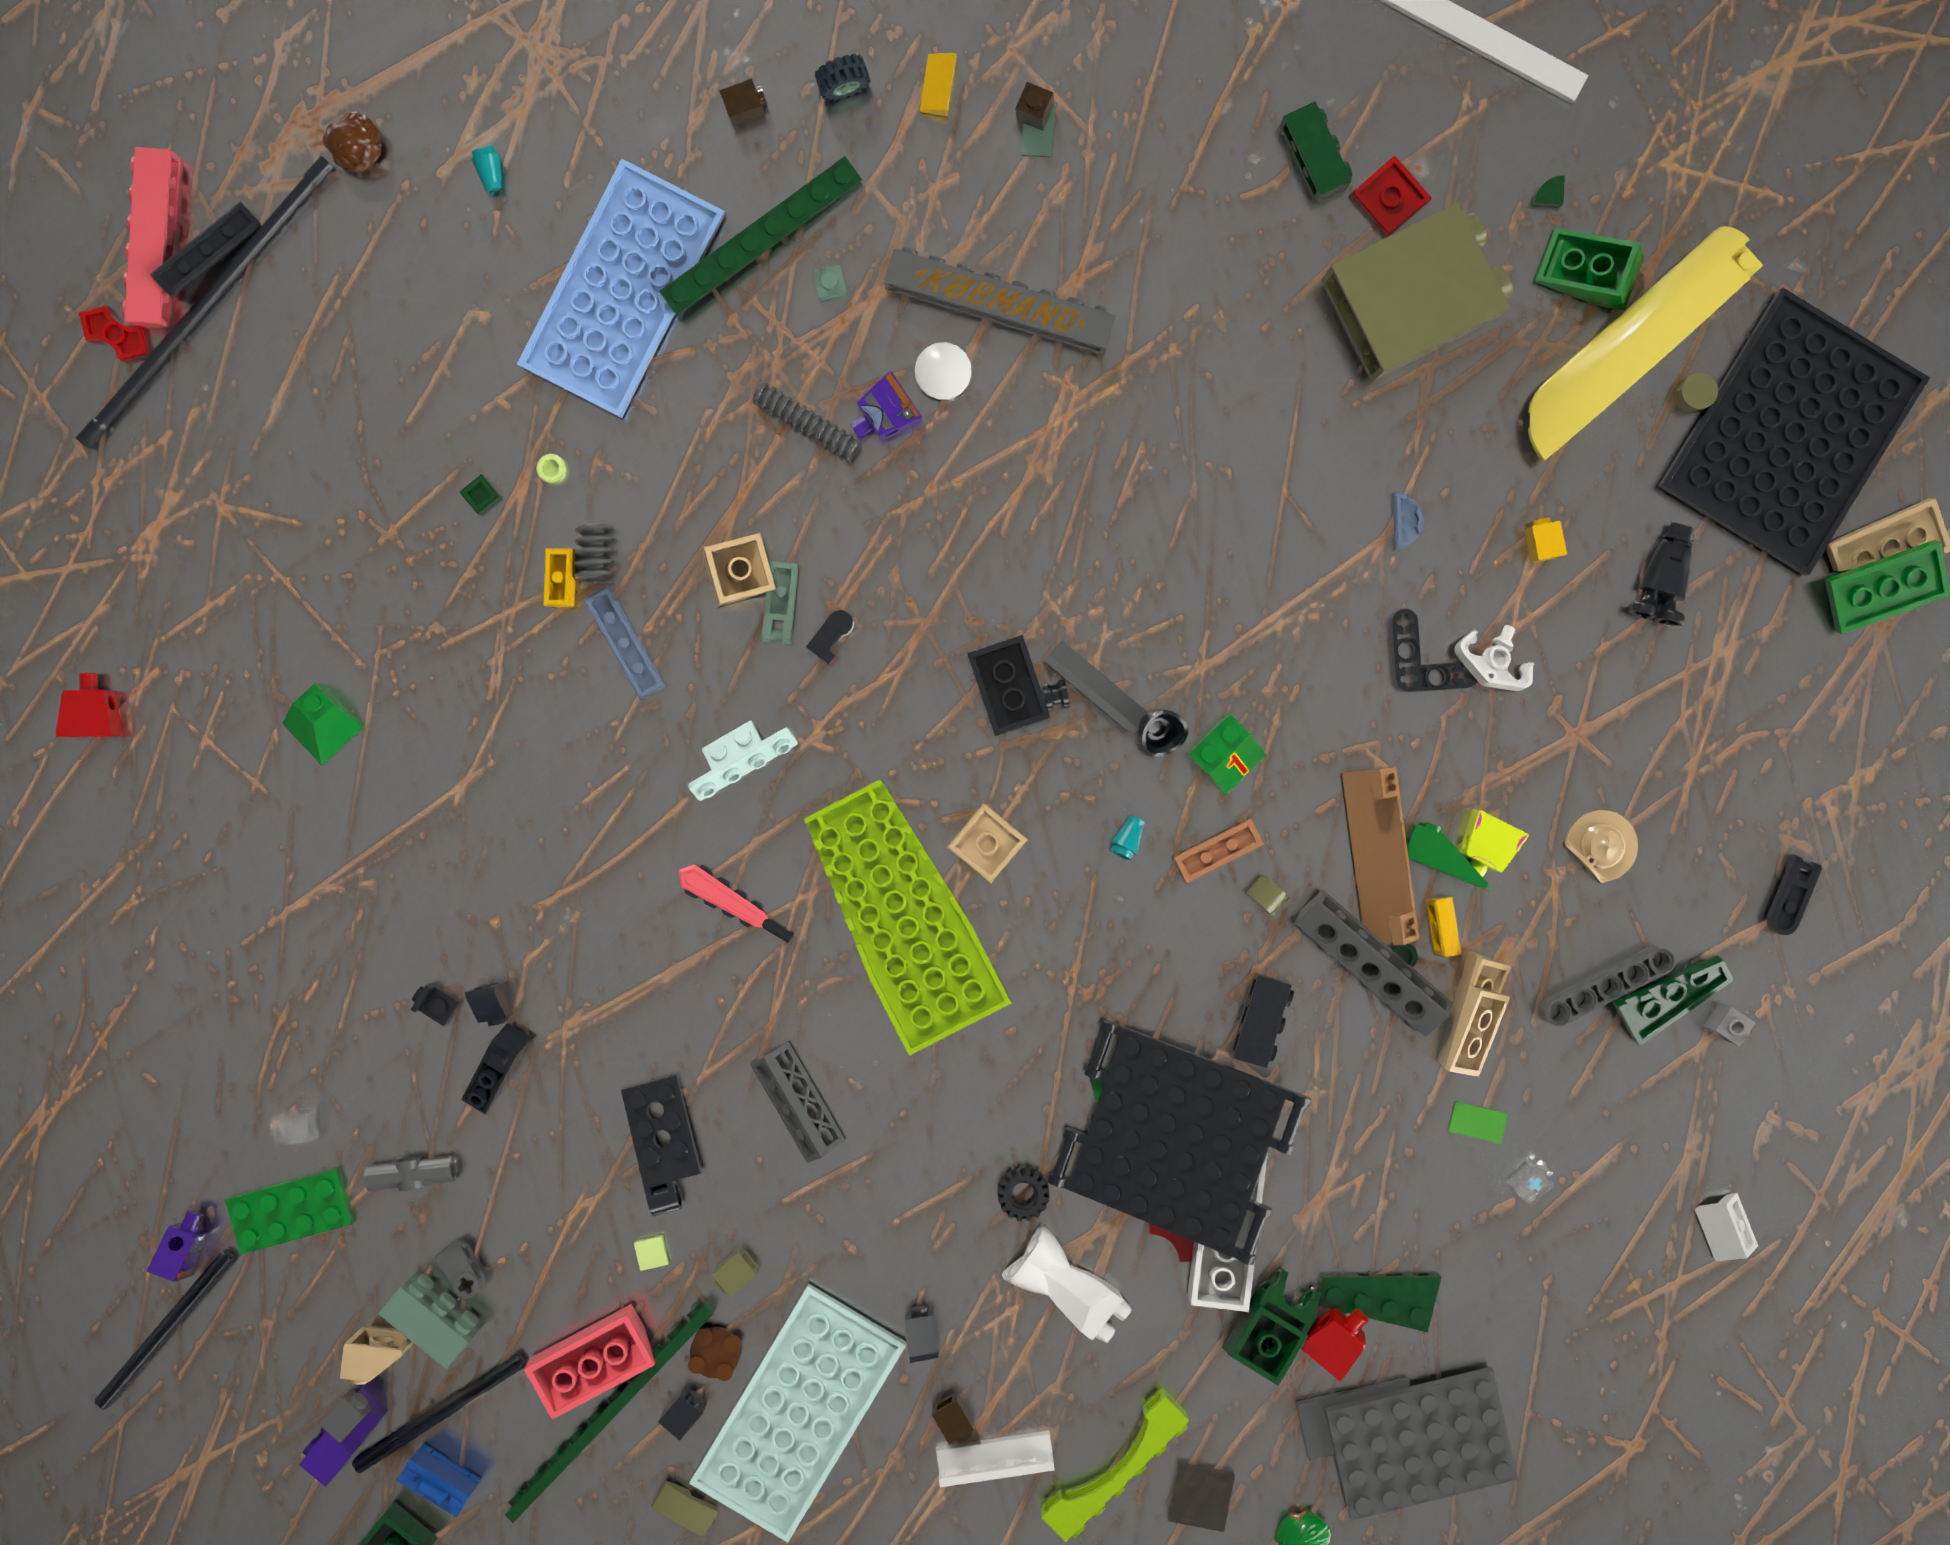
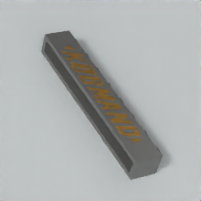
M903 247L901 250H893L884 280L885 289L1105 355L1116 315L1111 314L1112 311L1108 308L1095 306L1093 309L1084 306V302L1076 298L1069 297L1067 300L1057 298L1056 294L1049 290L1040 289L1039 292L1030 290L1027 284L1019 281H1012V284L1001 281V277L993 273L986 272L984 275L974 273L973 269L966 265L957 264V267L947 265L944 259L936 256H929V259L918 256V252L910 248Z

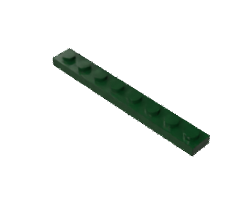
M846 156L842 157L669 283L659 293L675 315L679 316L861 183V177Z

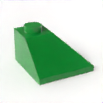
M314 683L293 702L282 722L320 765H324L364 727L326 684Z

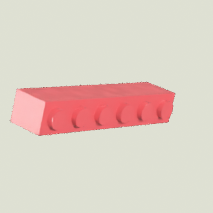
M135 147L134 157L131 159L133 185L129 188L131 214L127 218V226L130 236L129 243L125 249L128 269L124 274L126 301L122 304V314L124 321L133 326L171 330L173 299L150 276L154 270L171 258L176 250L181 158L170 149Z

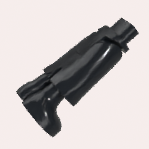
M1671 522L1669 531L1663 534L1662 541L1654 552L1639 589L1645 591L1643 598L1631 604L1629 611L1631 614L1643 619L1655 618L1654 621L1660 624L1671 626L1684 625L1686 618L1682 612L1676 610V601H1684L1686 598L1692 545L1694 543L1691 540L1694 528ZM1662 593V602L1657 611V598Z

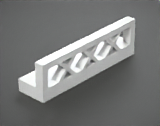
M1049 1430L936 1447L940 1487L1055 1470Z

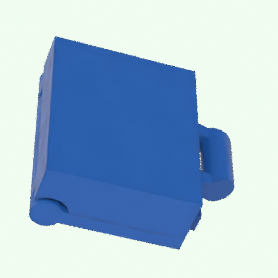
M423 1443L409 1459L396 1481L457 1517L470 1499L481 1478L473 1473L469 1476L470 1471Z

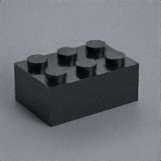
M1023 635L967 653L994 736L1050 718Z

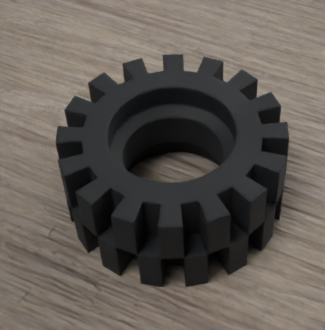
M1020 1165V1168L1017 1169L1013 1167L1010 1172L1006 1171L1003 1174L1002 1180L1000 1179L998 1184V1202L1001 1205L1002 1211L1006 1212L1007 1216L1011 1219L1015 1217L1017 1221L1021 1222L1022 1219L1032 1221V1217L1038 1218L1040 1213L1046 1210V1205L1049 1203L1050 1198L1046 1178L1044 1179L1043 1174L1040 1171H1035V1168L1031 1166L1026 1168L1025 1165ZM1028 1183L1033 1187L1035 1195L1029 1203L1020 1204L1014 1200L1012 1191L1017 1184Z

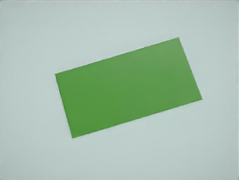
M1455 1101L1448 1132L1501 1144L1508 1113Z

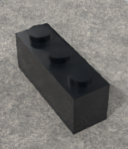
M1254 973L1230 1053L1234 1059L1265 1068L1268 1067L1269 1061H1274L1277 1053V1045H1274L1277 1034H1282L1286 1018H1283V1013L1286 1006L1290 1007L1294 996L1290 983Z

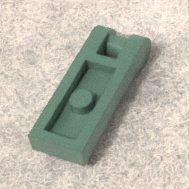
M769 561L776 589L766 592L762 642L771 643L772 640L782 641V644L791 645L799 565ZM773 620L784 621L783 629H773Z

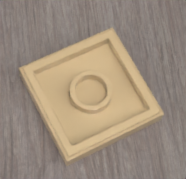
M983 803L947 848L988 882L992 883L1028 839Z

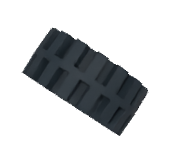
M856 54L851 56L844 55L842 58L836 57L833 61L829 60L826 62V65H821L814 75L821 96L826 101H837L840 98L843 100L847 96H854L856 92L860 93L863 91V88H866L868 83L871 82L863 57Z

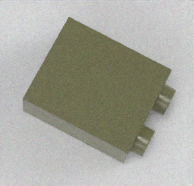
M1458 202L1331 265L1321 279L1372 382L1497 320L1511 308L1507 301L1508 298L1513 296L1511 280L1502 266L1490 267L1481 249L1482 246L1487 244L1485 228L1476 214L1470 213L1465 216Z

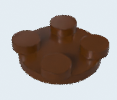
M722 1327L700 1328L690 1347L689 1370L694 1374L700 1373L708 1378L728 1381L731 1379L740 1359V1338Z

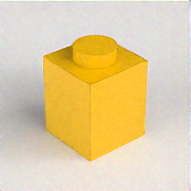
M1550 517L1532 521L1533 526L1524 529L1531 563L1567 555L1561 521L1551 522Z

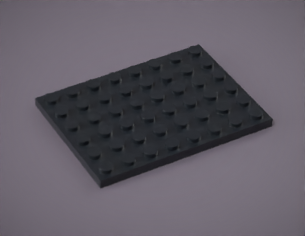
M1782 287L1777 291L1720 384L1715 402L1704 410L1658 486L1804 576L1810 575L1930 377Z

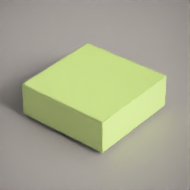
M664 1235L634 1242L640 1271L665 1266L670 1263Z

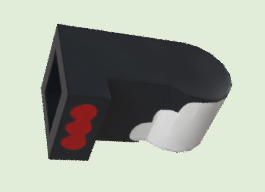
M844 610L834 611L806 648L831 666L837 658L832 653V650L841 638L849 635L854 628L852 616Z

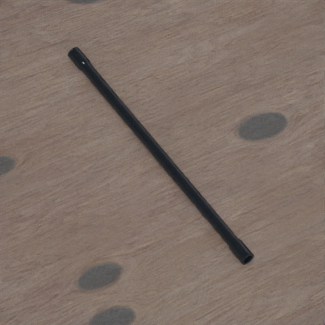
M320 155L290 194L98 415L92 418L76 436V439L89 449L93 447L106 432L110 423L309 194L332 172L335 167Z

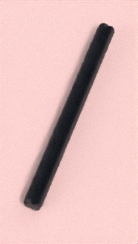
M223 1250L216 1256L95 1398V1405L99 1406L102 1410H106L114 1403L234 1262L235 1256L228 1250Z
M520 1353L509 1358L355 1457L352 1461L353 1468L357 1473L364 1472L523 1370L527 1365L525 1359Z

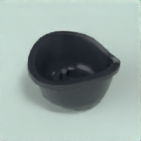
M1153 709L1141 718L1138 725L1142 748L1146 754L1153 757L1165 756L1176 751L1184 744L1188 736V726L1185 720L1171 710Z

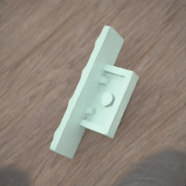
M750 720L702 748L711 771L690 782L688 787L699 801L709 798L725 786L739 781L744 775L763 767L768 761L787 753L798 742L787 727L762 740L756 726Z

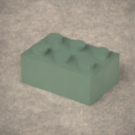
M417 1272L400 1286L378 1313L445 1369L452 1364L482 1328L476 1315L461 1309L450 1294L442 1293L434 1286V1282L428 1276L420 1275Z

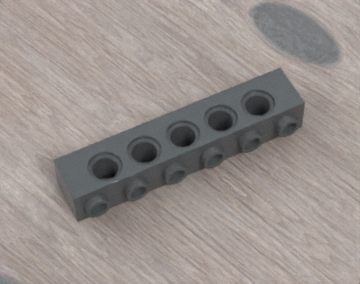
M1324 890L1318 893L1300 910L1295 921L1299 930L1305 936L1311 937L1318 943L1324 953L1334 957L1342 964L1346 972L1357 977L1369 992L1375 993L1380 997L1391 1011L1397 1012L1404 1018L1413 1030L1419 1031L1426 1037L1449 1018L1453 1002ZM1324 925H1329L1333 929H1328ZM1346 944H1351L1355 948H1350ZM1367 963H1372V964L1376 965L1377 967H1372V966L1368 965ZM1389 982H1394V983L1398 984L1399 986H1394V985L1390 984ZM1411 1001H1416L1420 1005L1414 1004Z

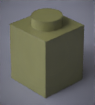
M741 1246L715 1268L712 1273L713 1283L721 1293L726 1292L731 1297L752 1280L760 1268Z

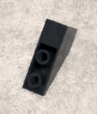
M507 1023L490 1042L461 1100L486 1115L520 1061L531 1037Z

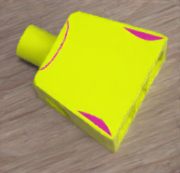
M1473 809L1460 852L1463 856L1472 860L1471 865L1482 877H1484L1488 868L1502 873L1527 840L1529 834L1481 810Z

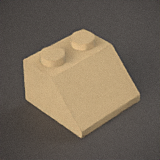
M760 533L707 546L701 550L716 607L776 589Z
M362 1327L344 1343L340 1379H347L351 1384L356 1385L366 1384L402 1357L414 1343L401 1332Z

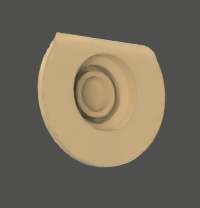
M1596 810L1582 815L1572 824L1565 838L1566 847L1600 883L1615 880L1624 875L1632 867L1637 857L1638 839L1634 828L1623 816L1612 811Z

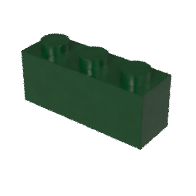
M1316 101L1284 115L1280 123V127L1315 203L1347 189L1353 175L1349 163L1343 161L1339 153L1340 144L1334 134L1331 135L1327 127V115L1323 108L1319 109Z

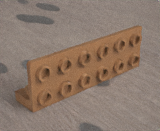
M1396 767L1345 772L1342 774L1362 924L1383 942H1393V946L1405 945L1420 940Z

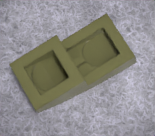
M666 1480L651 1504V1507L661 1515L702 1536L706 1534L718 1514L716 1505L693 1497L689 1489Z

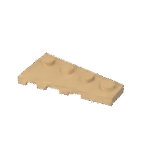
M1928 498L1829 542L1826 551L1833 571H1844L1866 565L1933 540L1941 542L1943 553L1950 552V539L1936 498Z

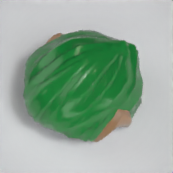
M1305 1510L1298 1514L1291 1513L1284 1518L1277 1529L1274 1539L1279 1545H1329L1331 1531L1328 1524L1324 1523L1319 1515Z

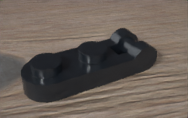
M1795 854L1788 858L1785 874L1767 915V925L1772 932L1780 935H1790L1797 930L1821 874L1822 866L1815 862L1807 863L1803 861L1802 857ZM1799 872L1804 873L1805 878L1803 881L1797 879Z

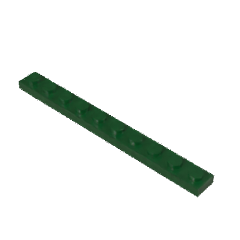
M709 1299L703 1305L698 1302L686 1315L689 1318L683 1326L678 1323L668 1333L667 1337L669 1340L663 1347L660 1344L654 1347L652 1353L655 1365L628 1379L630 1381L623 1388L618 1385L607 1397L610 1402L603 1409L598 1406L587 1418L590 1423L584 1429L578 1427L567 1439L570 1444L564 1450L559 1447L547 1460L550 1465L544 1471L539 1468L528 1480L530 1486L524 1492L519 1489L510 1498L508 1503L511 1506L505 1516L512 1523L522 1515L713 1315L717 1307Z

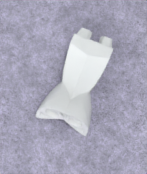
M1041 1223L1037 1226L1024 1256L1011 1264L1001 1274L1003 1279L1012 1285L1029 1292L1049 1295L1064 1315L1081 1333L1092 1341L1096 1337L1108 1343L1115 1332V1328L1107 1322L1113 1314L1123 1321L1132 1311L1130 1305L1123 1299L1120 1291L1113 1285L1088 1271L1069 1265L1066 1254L1056 1237Z

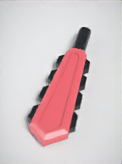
M694 864L679 870L680 885L689 896L703 898L704 904L713 909L716 907L721 908L723 914L730 918L738 917L740 923L746 927L764 928L786 943H789L794 933L769 919L767 914L762 911L761 904L755 900L749 902L746 899L745 893L739 889L732 890L729 882L721 877L717 879L713 877L712 871L704 865L698 866Z

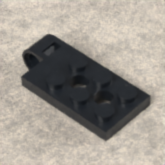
M675 1075L621 1090L647 1204L653 1217L682 1209L681 1193L676 1180L702 1174L679 1076ZM654 1102L660 1103L664 1109L663 1115L659 1119H654L649 1114V1107ZM661 1130L668 1132L670 1135V1143L666 1147H660L656 1143V1135Z

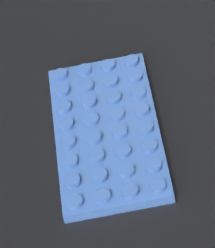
M621 158L517 365L622 419L675 315L659 291L704 258L726 215L725 211Z

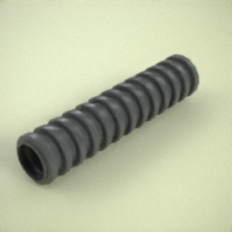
M766 381L757 388L752 399L754 405L760 404L761 409H768V413L771 415L776 414L777 419L783 418L785 424L791 423L792 428H799V432L802 434L804 432L807 433L806 436L808 438L814 437L816 443L822 442L824 448L830 447L829 451H836L837 456H845L847 462L854 458L861 446L859 438L855 440L851 433L847 435L845 434L846 430H839L836 424L830 425L828 419L824 421L822 420L823 416L820 414L816 416L815 411L807 410V406H799L800 402L797 400L793 402L792 397H785L784 392H777V388L774 386L770 388L769 383Z

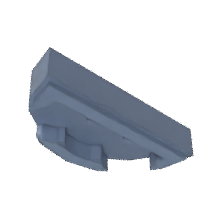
M1393 492L1394 550L1406 548L1416 541L1423 530L1424 524L1422 508L1409 495L1400 492Z

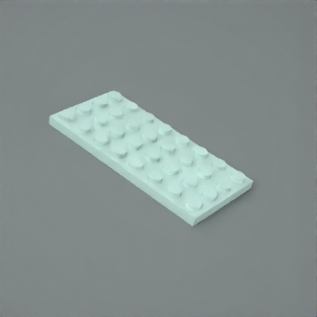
M808 1283L689 1484L784 1541L789 1542L906 1347L907 1342Z

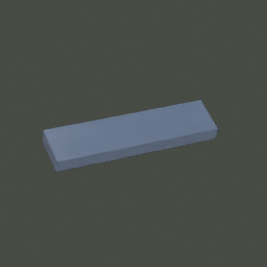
M610 586L584 599L583 601L639 699L643 700L666 687Z

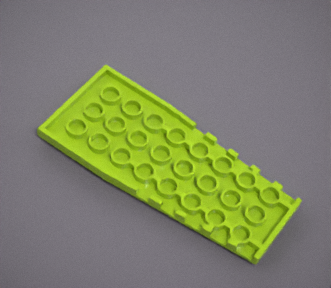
M881 780L850 794L804 819L814 846L823 863V868L835 892V897L842 909L849 931H851L868 977L909 1056L1011 1004V1000L973 926Z

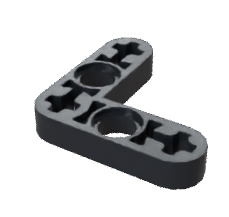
M1405 608L1392 614L1389 623L1394 685L1398 690L1402 692L1463 689L1472 687L1478 682L1473 675L1467 679V683H1464L1462 678L1451 679L1448 667L1452 668L1451 673L1463 672L1465 665L1462 662L1421 665L1417 615L1414 611ZM1402 614H1405V618L1411 621V624L1406 626V634L1412 633V638L1397 639V634H1403L1402 625H1397V620L1402 618ZM1403 642L1409 643L1413 647V654L1409 659L1402 658L1398 653V647ZM1414 662V667H1408L1409 676H1414L1415 680L1407 687L1405 682H1401V677L1406 675V667L1399 668V663ZM1433 669L1440 670L1444 675L1443 682L1438 686L1433 685L1429 681V674Z

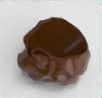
M347 112L340 120L329 124L323 136V144L332 154L336 165L347 171L363 172L376 163V160L381 155L382 143L379 129L371 119L359 112Z

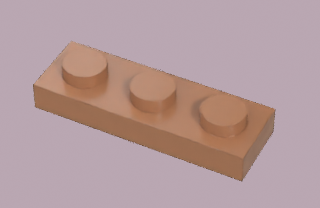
M1249 818L1174 856L1173 859L1185 882L1189 883L1264 845L1252 819Z

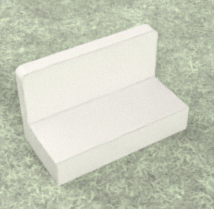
M1737 1193L1726 1194L1717 1204L1700 1205L1695 1209L1716 1261L1746 1259L1758 1247Z

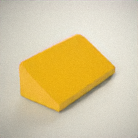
M956 53L928 54L920 104L921 113L948 117L957 60Z

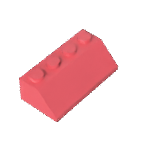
M630 1304L532 1356L524 1371L553 1420L654 1366L655 1360L646 1329L633 1305Z

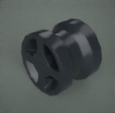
M1064 679L1059 680L1054 685L1042 684L1043 696L1048 712L1054 711L1056 707L1060 706L1063 708L1070 707Z

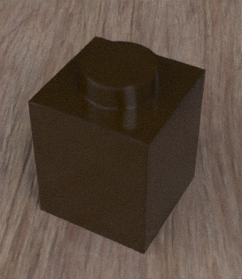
M752 78L719 90L733 127L765 115L762 105L766 104L767 101L761 86L755 88Z
M1026 82L1015 108L1017 121L1043 131L1054 107V92Z
M958 1392L932 1406V1416L949 1445L956 1441L957 1443H962L971 1437L974 1431V1420Z

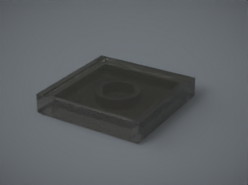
M1178 1462L1167 1520L1169 1522L1224 1532L1235 1479L1234 1472Z

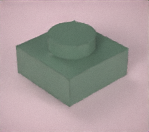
M841 264L813 270L820 301L848 295Z

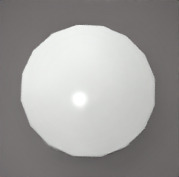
M947 342L934 343L925 348L918 356L915 364V379L920 389L928 396L939 400H952L961 394L968 386L972 375L971 363L966 353L957 345Z

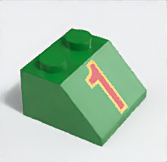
M1226 714L1185 754L1224 795H1227L1267 756L1252 735L1231 714Z

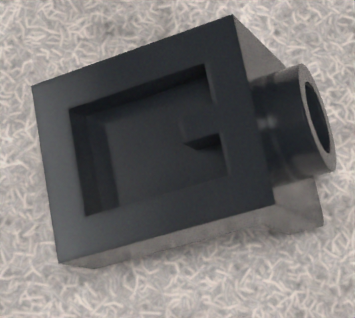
M431 983L425 987L420 986L412 997V1001L415 1003L410 1010L415 1013L420 1011L444 1027L448 1024L462 1001L435 983Z

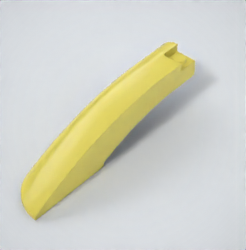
M1728 226L1715 229L1656 284L1540 386L1529 406L1530 427L1528 428V434L1531 444L1542 462L1554 454L1645 375L1763 266L1745 245L1750 239L1744 233Z

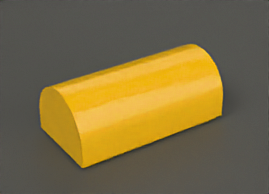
M545 548L543 606L556 608L575 607L574 574H576V567L574 563L576 562V549Z
M1453 897L1427 898L1425 902L1434 954L1442 957L1461 954Z

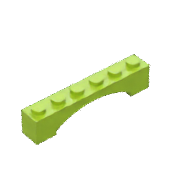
M1163 1387L1142 1407L1145 1418L1141 1430L1129 1451L1111 1470L1082 1487L1064 1491L1060 1487L1040 1507L1041 1518L1065 1542L1071 1537H1077L1084 1530L1085 1523L1092 1516L1096 1518L1103 1512L1106 1507L1105 1503L1112 1496L1118 1497L1125 1490L1126 1483L1133 1476L1138 1477L1147 1467L1146 1463L1153 1456H1160L1167 1448V1443L1174 1436H1180L1187 1429V1423L1189 1422L1187 1412Z

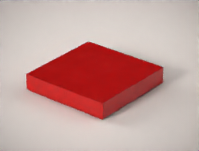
M1395 155L1350 194V197L1386 238L1391 236L1432 200V197Z

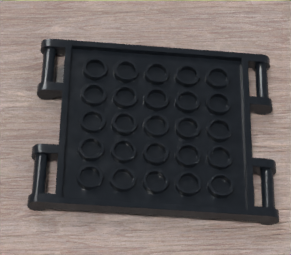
M1102 1019L1100 1025L1102 1031L1090 1065L1086 1066L1084 1075L1105 1082L1087 1134L1074 1128H1065L1063 1134L1065 1139L1054 1172L1050 1173L1047 1182L1236 1258L1244 1264L1253 1265L1256 1258L1254 1252L1266 1218L1269 1219L1272 1213V1208L1252 1200L1255 1187L1269 1147L1284 1154L1292 1155L1295 1147L1292 1143L1304 1109L1309 1107L1311 1098L1112 1021ZM1112 1034L1120 1036L1107 1072L1102 1070L1101 1066ZM1288 1100L1294 1104L1282 1138L1279 1139L1274 1137V1133L1285 1101ZM1076 1142L1083 1144L1072 1179L1064 1175ZM1247 1210H1249L1255 1216L1242 1249L1235 1245Z

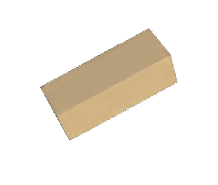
M1470 950L1468 951L1436 1060L1445 1070L1479 1077L1510 999L1509 996L1502 994L1501 991L1511 966Z

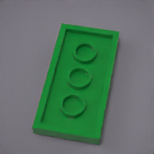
M1936 540L1825 579L1835 630L1841 635L1950 596L1941 542Z
M339 1167L225 1199L240 1255L354 1223Z

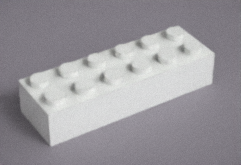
M1267 1156L1252 1196V1200L1262 1203ZM1247 1210L1235 1245L1242 1249L1255 1216L1249 1210ZM1194 1242L1187 1293L1190 1304L1193 1306L1249 1312L1254 1264H1244L1236 1258Z

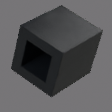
M684 1387L663 1411L658 1423L680 1441L703 1414L706 1407L703 1403V1398L694 1390L689 1391Z

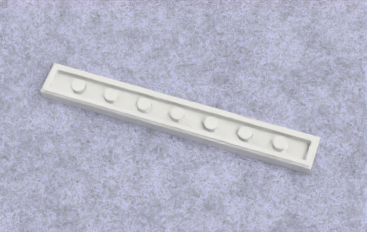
M1379 0L1571 104L1576 100L1589 76L1449 0Z

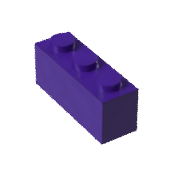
M363 1389L359 1393L366 1397L372 1409L346 1438L339 1443L322 1427L320 1431L324 1433L318 1441L313 1438L302 1452L306 1457L299 1466L325 1487L388 1412L387 1408Z

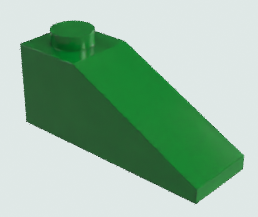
M1426 822L1425 826L1416 825L1407 846L1410 860L1489 891L1491 887L1489 883L1454 844L1441 833L1443 828Z

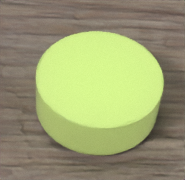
M546 454L537 463L538 476L549 484L561 482L567 474V465L558 455Z

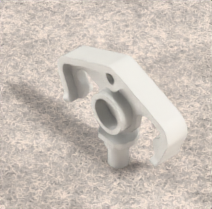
M1505 625L1501 635L1492 640L1493 646L1485 649L1482 656L1471 654L1468 649L1470 644H1475L1477 641L1476 634L1478 632L1476 629L1468 633L1455 645L1456 656L1482 686L1522 691L1531 686L1533 682L1534 663L1532 662L1524 663L1520 666L1518 670L1521 678L1519 680L1515 679L1508 672L1511 662L1509 652L1514 647L1511 639L1515 629L1512 626Z

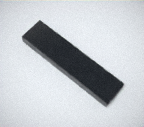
M239 202L154 270L150 276L173 299L261 227V223Z

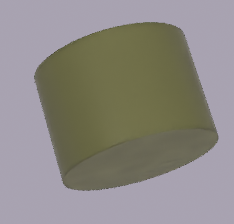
M1695 373L1681 380L1676 385L1673 399L1681 411L1696 413L1715 402L1718 396V386L1710 375Z
M1264 874L1246 892L1258 906L1272 917L1290 898Z

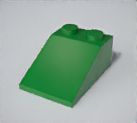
M1555 227L1539 269L1536 283L1597 306L1625 311L1644 260L1641 243Z

